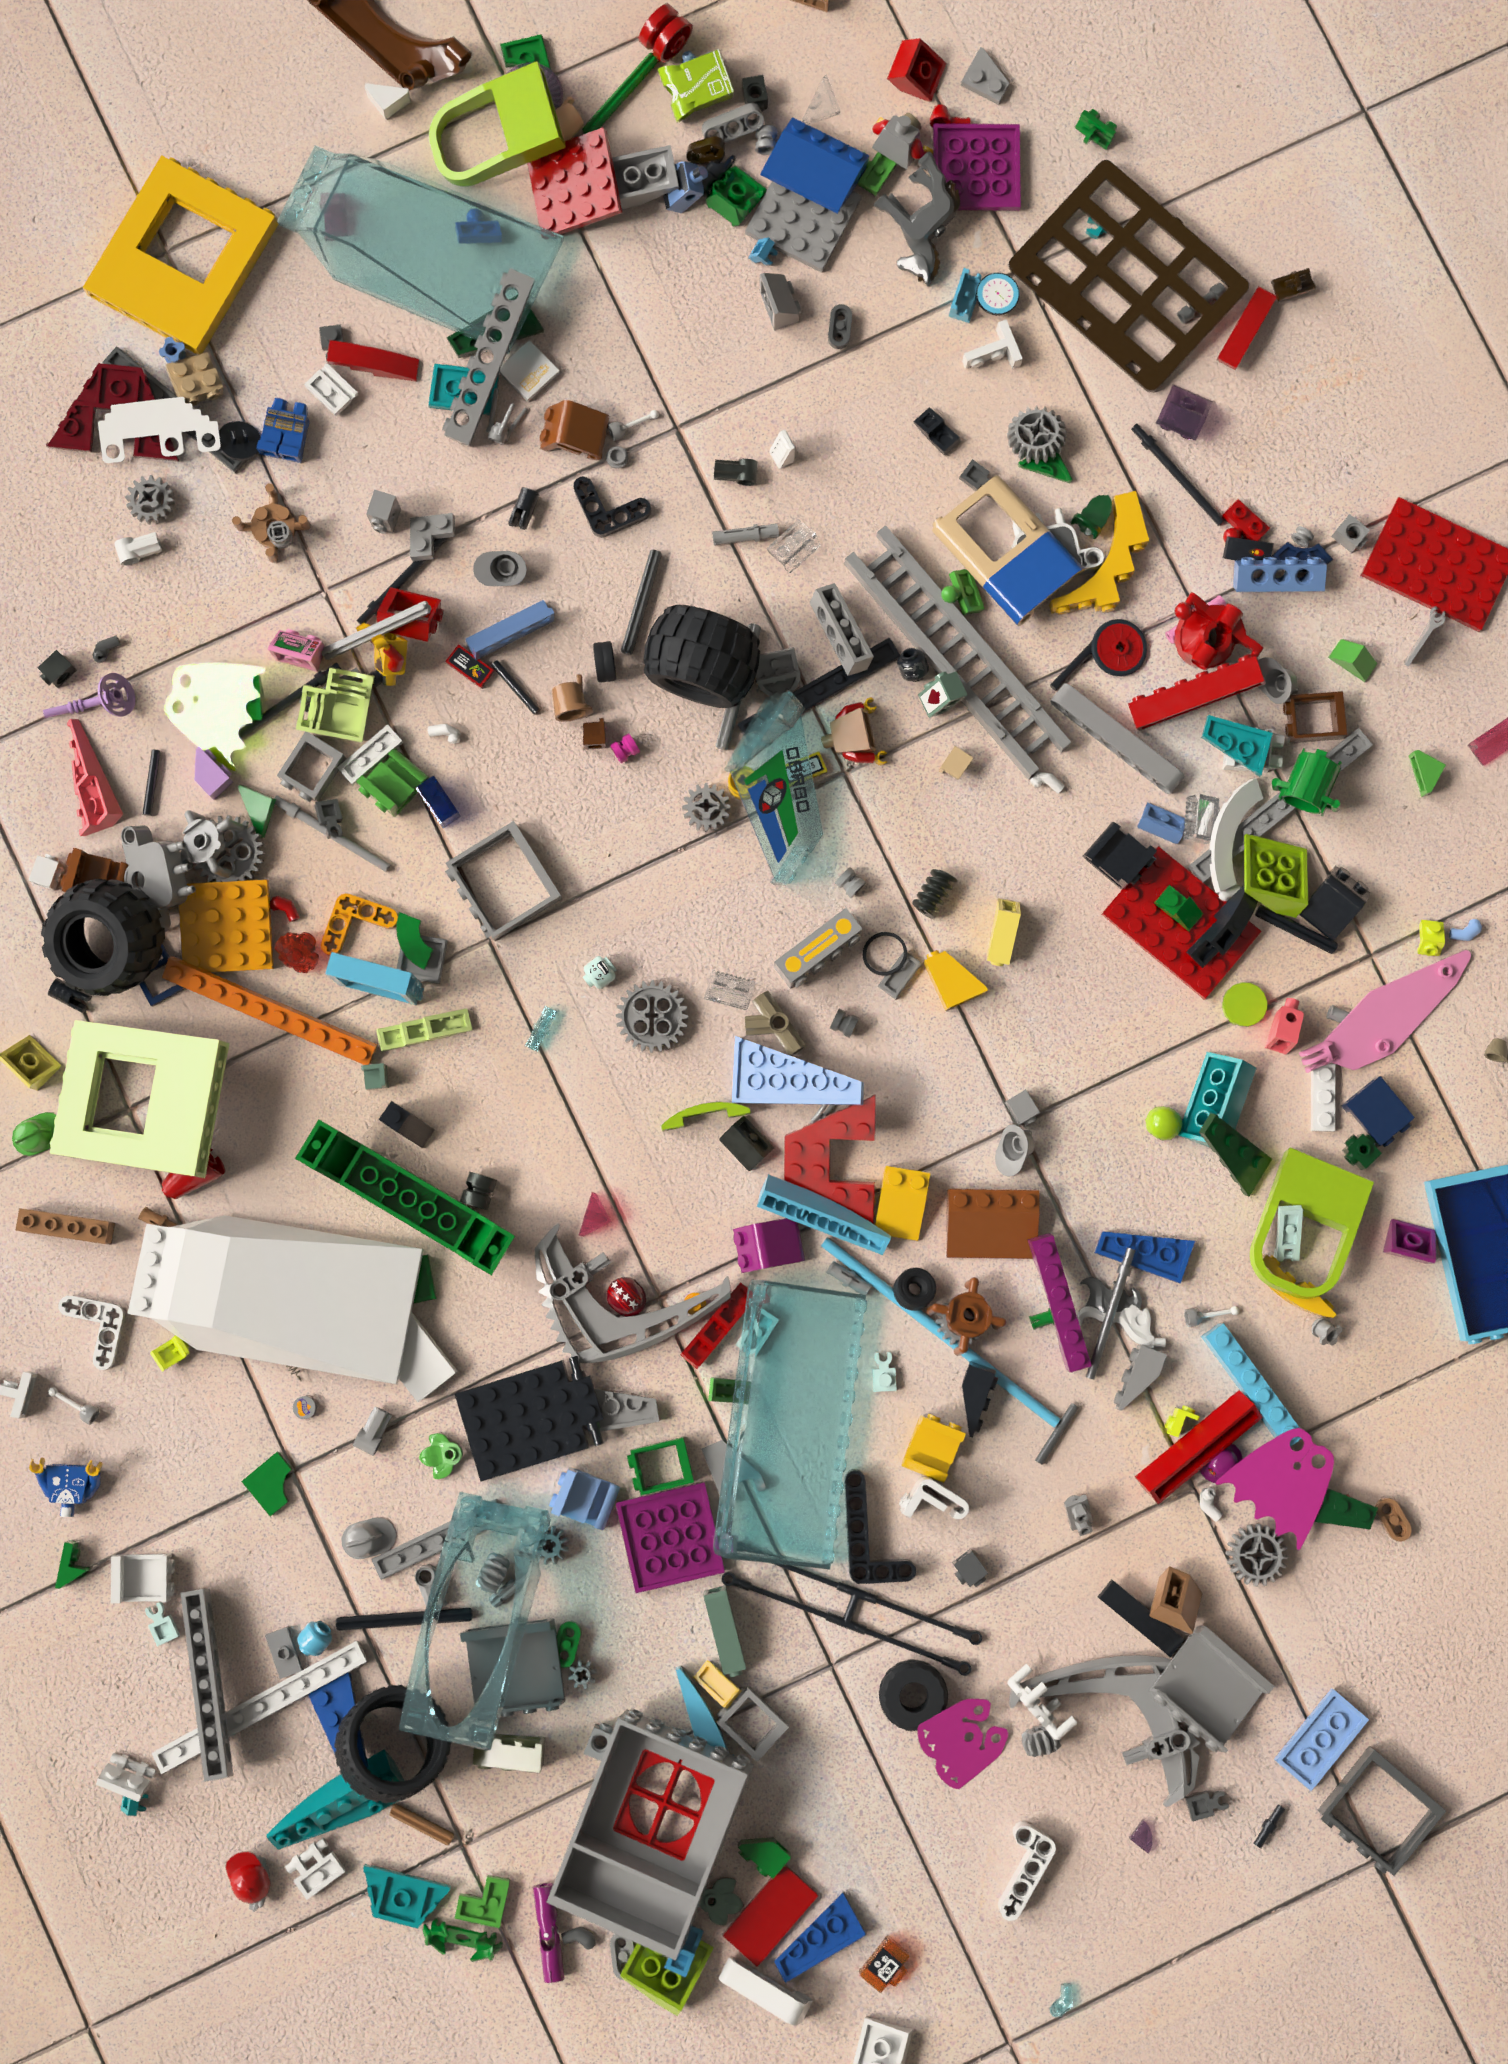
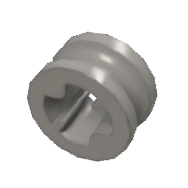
M1298 526L1296 528L1297 533H1293L1291 538L1298 545L1308 547L1309 541L1313 540L1314 535L1308 529Z

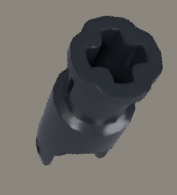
M724 151V155L721 158L711 160L705 167L708 177L702 180L704 197L708 196L713 184L717 180H721L725 176L726 171L733 166L736 161L734 155H731L725 162L720 163L725 157Z

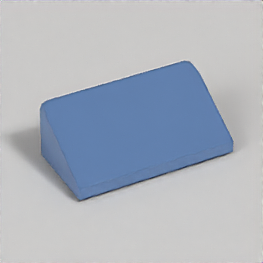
M1147 802L1137 827L1174 844H1178L1183 836L1188 819Z

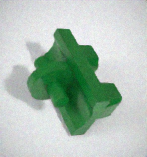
M1095 109L1090 111L1084 110L1075 129L1086 136L1083 143L1088 145L1092 140L1106 150L1116 133L1117 125L1112 121H1107L1106 124L1100 121V114Z

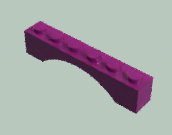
M1047 1233L1027 1239L1051 1310L1065 1369L1071 1373L1091 1367L1092 1365L1054 1236Z

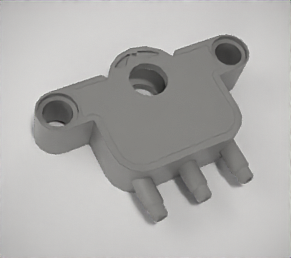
M126 826L121 832L126 863L129 865L125 871L124 881L131 884L132 889L142 890L150 897L148 901L153 907L158 908L162 916L159 918L162 928H165L166 932L171 925L168 908L183 904L187 896L196 890L194 886H187L184 873L189 871L191 866L189 864H182L180 850L184 849L186 844L183 841L176 843L172 841L153 842L151 831L147 826ZM136 873H137V883H138L139 888H138V887L136 886V884H135V875H136Z

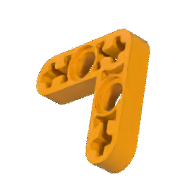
M341 894L335 902L324 932L321 950L328 956L331 955V952L339 954L343 948L353 918L385 929H393L397 926L398 914L392 908L351 894ZM348 898L350 899L349 902L357 906L358 901L361 903L357 907V914H354V908L347 907L344 910L341 902L347 901ZM370 905L373 907L374 913L372 916L364 917L361 911L364 906ZM378 909H382L380 914L388 916L389 913H392L391 916L394 918V921H389L388 924H385L386 921L378 917V921L374 920L378 916ZM337 919L345 921V927L341 931H336L333 928V923ZM330 932L341 936L340 939L335 938L334 944L337 945V948L331 949V952L328 951L329 948L326 946L333 939V936L329 935Z

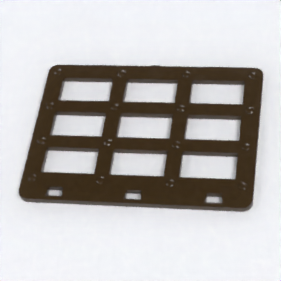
M1102 160L1009 261V270L1147 392L1156 391L1247 293L1249 288L1248 281L1184 226L1178 217L1175 218L1109 160ZM1105 180L1139 209L1124 227L1090 199ZM1079 209L1113 238L1097 256L1063 227ZM1149 219L1184 248L1169 266H1166L1134 238ZM1052 238L1086 266L1084 271L1071 285L1036 256ZM1123 248L1157 276V279L1142 295L1107 266ZM1194 258L1229 287L1213 305L1178 276ZM1031 274L1041 281L1038 286L1028 279ZM1096 277L1100 278L1131 306L1115 324L1081 295ZM1167 287L1173 290L1202 316L1186 334L1151 305ZM1141 315L1175 344L1173 349L1160 363L1154 360L1125 334ZM1083 318L1090 324V327L1086 330L1077 321ZM1131 362L1141 369L1138 374L1128 367Z

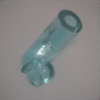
M1061 1984V1996L1050 2006V2014L1053 2017H1061L1072 2008V1984Z

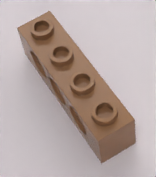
M19 1208L15 1231L112 1245L115 1222Z

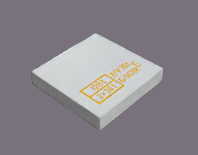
M529 340L501 366L499 373L529 402L560 371Z

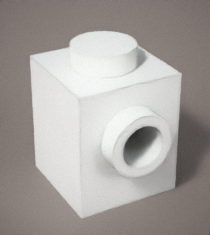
M46 854L44 858L37 855L28 881L55 891L58 882H61L62 876L65 873L64 865L58 862L59 858Z

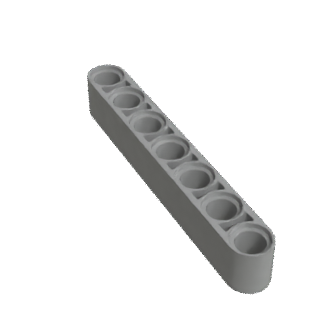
M1064 683L1050 700L1056 709L1163 792L1170 795L1184 778L1183 773L1072 686Z

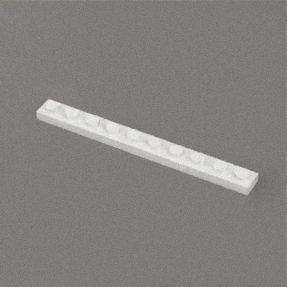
M359 1641L351 1643L227 1711L226 1720L229 1737L368 1662ZM198 1728L152 1752V1756L161 1774L201 1753Z

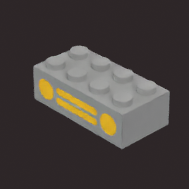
M845 908L774 961V969L789 988L793 986L798 988L807 981L808 974L812 972L815 975L825 967V962L828 959L834 961L842 954L844 947L848 945L851 948L859 942L862 928L848 909Z

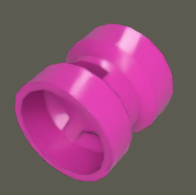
M629 733L623 736L620 742L615 741L610 744L612 751L621 764L627 761L628 756H635L640 753L637 744Z

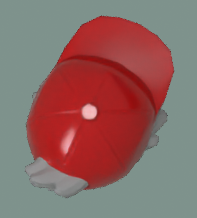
M250 1851L236 1853L226 1862L227 1876L235 1896L240 1901L248 1903L249 1910L255 1912L258 1907L262 1908L264 1906L265 1897L270 1889L269 1867L266 1866V1858L261 1857V1855L256 1856Z

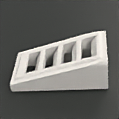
M786 430L780 431L770 449V454L779 469L793 463L795 457V446Z

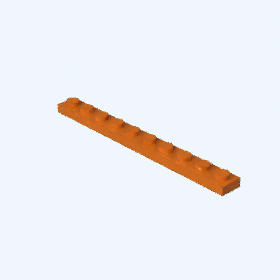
M171 956L167 961L162 976L163 979L358 1063L370 1065L378 1044Z

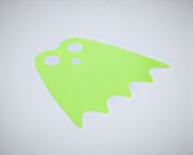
M201 663L180 666L175 670L172 678L173 691L166 699L165 713L170 721L198 747L200 746L203 751L208 748L217 758L218 762L230 770L236 771L230 755L234 750L245 748V744L241 740L238 731L242 725L252 723L253 721L246 711V704L250 700L260 697V693L253 686L252 680L256 675L265 672V669L226 663ZM183 674H188L192 678V684L188 688L180 685V677ZM193 696L199 697L198 703L193 702ZM176 700H180L184 704V711L181 714H176L172 710V704Z

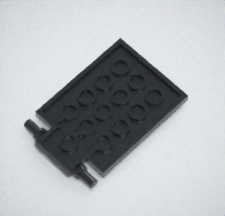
M578 1356L569 1358L573 1374H571L573 1381L571 1382L564 1360L455 1394L480 1482L590 1448L584 1425H587L588 1431H591L595 1446L604 1444L599 1429L601 1428L600 1420H603V1415L591 1376L586 1377L585 1371H582Z

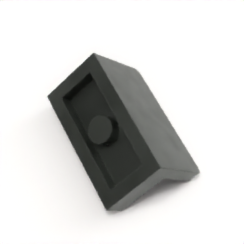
M745 1116L735 1122L719 1138L720 1142L748 1171H751L774 1149L770 1142Z

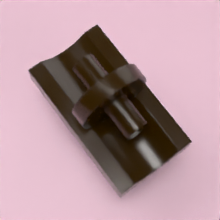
M1309 268L1291 272L1288 275L1271 281L1278 302L1316 289Z

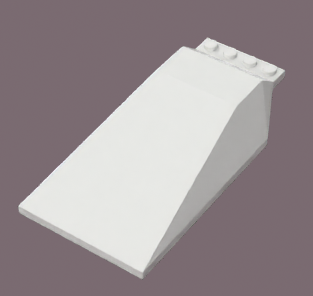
M225 1215L173 1227L146 1224L128 1314L151 1318L196 1350L398 1385L424 1249Z

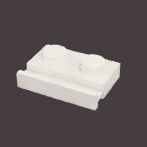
M327 363L304 384L336 417L358 396V392Z

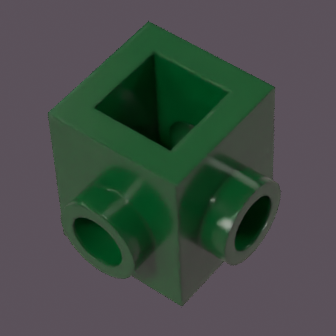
M1353 1134L1345 1141L1346 1147L1342 1150L1346 1154L1344 1156L1345 1159L1353 1166L1356 1164L1360 1170L1366 1169L1382 1154L1375 1146V1140L1369 1135L1364 1134L1357 1136Z

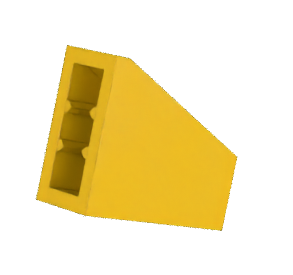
M936 950L926 955L927 959L924 960L923 964L945 1011L988 991L981 981L946 951L939 953Z

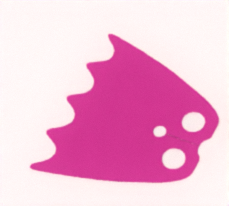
M1294 1428L1254 1450L1221 1476L1215 1484H1233L1235 1486L1234 1503L1244 1500L1254 1502L1256 1508L1254 1518L1258 1520L1265 1516L1273 1517L1276 1522V1536L1293 1532L1297 1539V1550H1300L1325 1497L1333 1471L1334 1456L1326 1447L1315 1445L1312 1442L1311 1435L1301 1428ZM1294 1437H1300L1304 1441V1446L1300 1451H1294L1290 1447V1441ZM1317 1454L1323 1455L1326 1460L1325 1465L1320 1469L1313 1467L1311 1463L1313 1456ZM1295 1462H1300L1301 1468L1299 1470L1294 1469L1293 1465Z

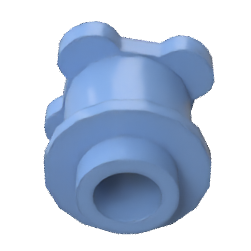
M167 337L163 348L159 349L160 356L164 357L167 363H176L186 358L184 344L174 341L172 337Z

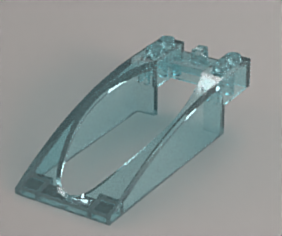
M459 1492L419 1633L399 1725L400 1731L491 1751L541 1575L539 1560L551 1521L548 1510L526 1506L525 1509L483 1500L482 1496ZM478 1528L517 1536L513 1549L516 1579L515 1597L503 1649L487 1685L471 1712L458 1725L447 1727L440 1723L433 1708L429 1677V1648L454 1565L457 1560L474 1562L475 1557L472 1547Z

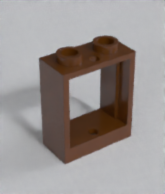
M1343 691L1290 695L1289 699L1283 703V713L1287 715L1288 724L1285 725L1286 737H1289L1290 743L1341 740L1347 735ZM1330 702L1333 732L1297 734L1295 705Z

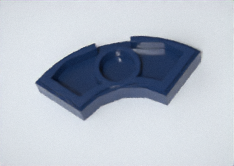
M1286 542L1271 556L1277 558V560H1285L1286 557H1297L1299 560H1307L1308 557H1319L1326 565L1333 561V558L1319 543L1311 548L1302 549ZM1302 569L1299 572H1307V570Z

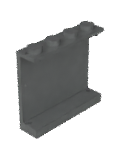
M554 1618L468 1629L460 1633L461 1642H466L474 1698L475 1711L471 1713V1717L478 1716L479 1720L492 1718V1714L501 1713V1717L515 1715L514 1711L522 1710L523 1714L537 1712V1708L553 1711L558 1710L559 1706L566 1702Z

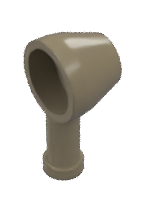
M1494 1038L1487 1046L1484 1056L1495 1062L1508 1063L1507 1042Z

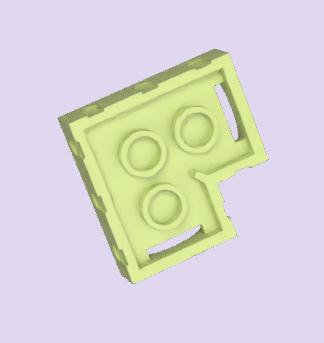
M330 667L326 689L303 685L296 730L363 742L375 676ZM340 674L363 679V683L339 677ZM307 696H309L311 701L308 718L305 720L304 713Z

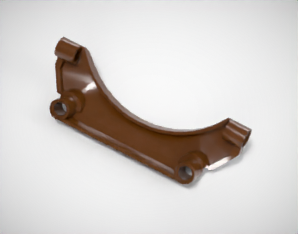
M307 0L402 88H408L409 91L425 85L428 79L436 82L463 72L471 59L472 52L454 36L446 39H428L412 34L392 21L374 0Z

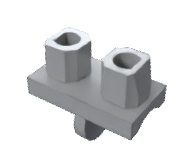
M1073 1495L1067 1498L1064 1505L1071 1530L1077 1529L1080 1536L1093 1532L1091 1526L1093 1519L1086 1495H1081V1497Z

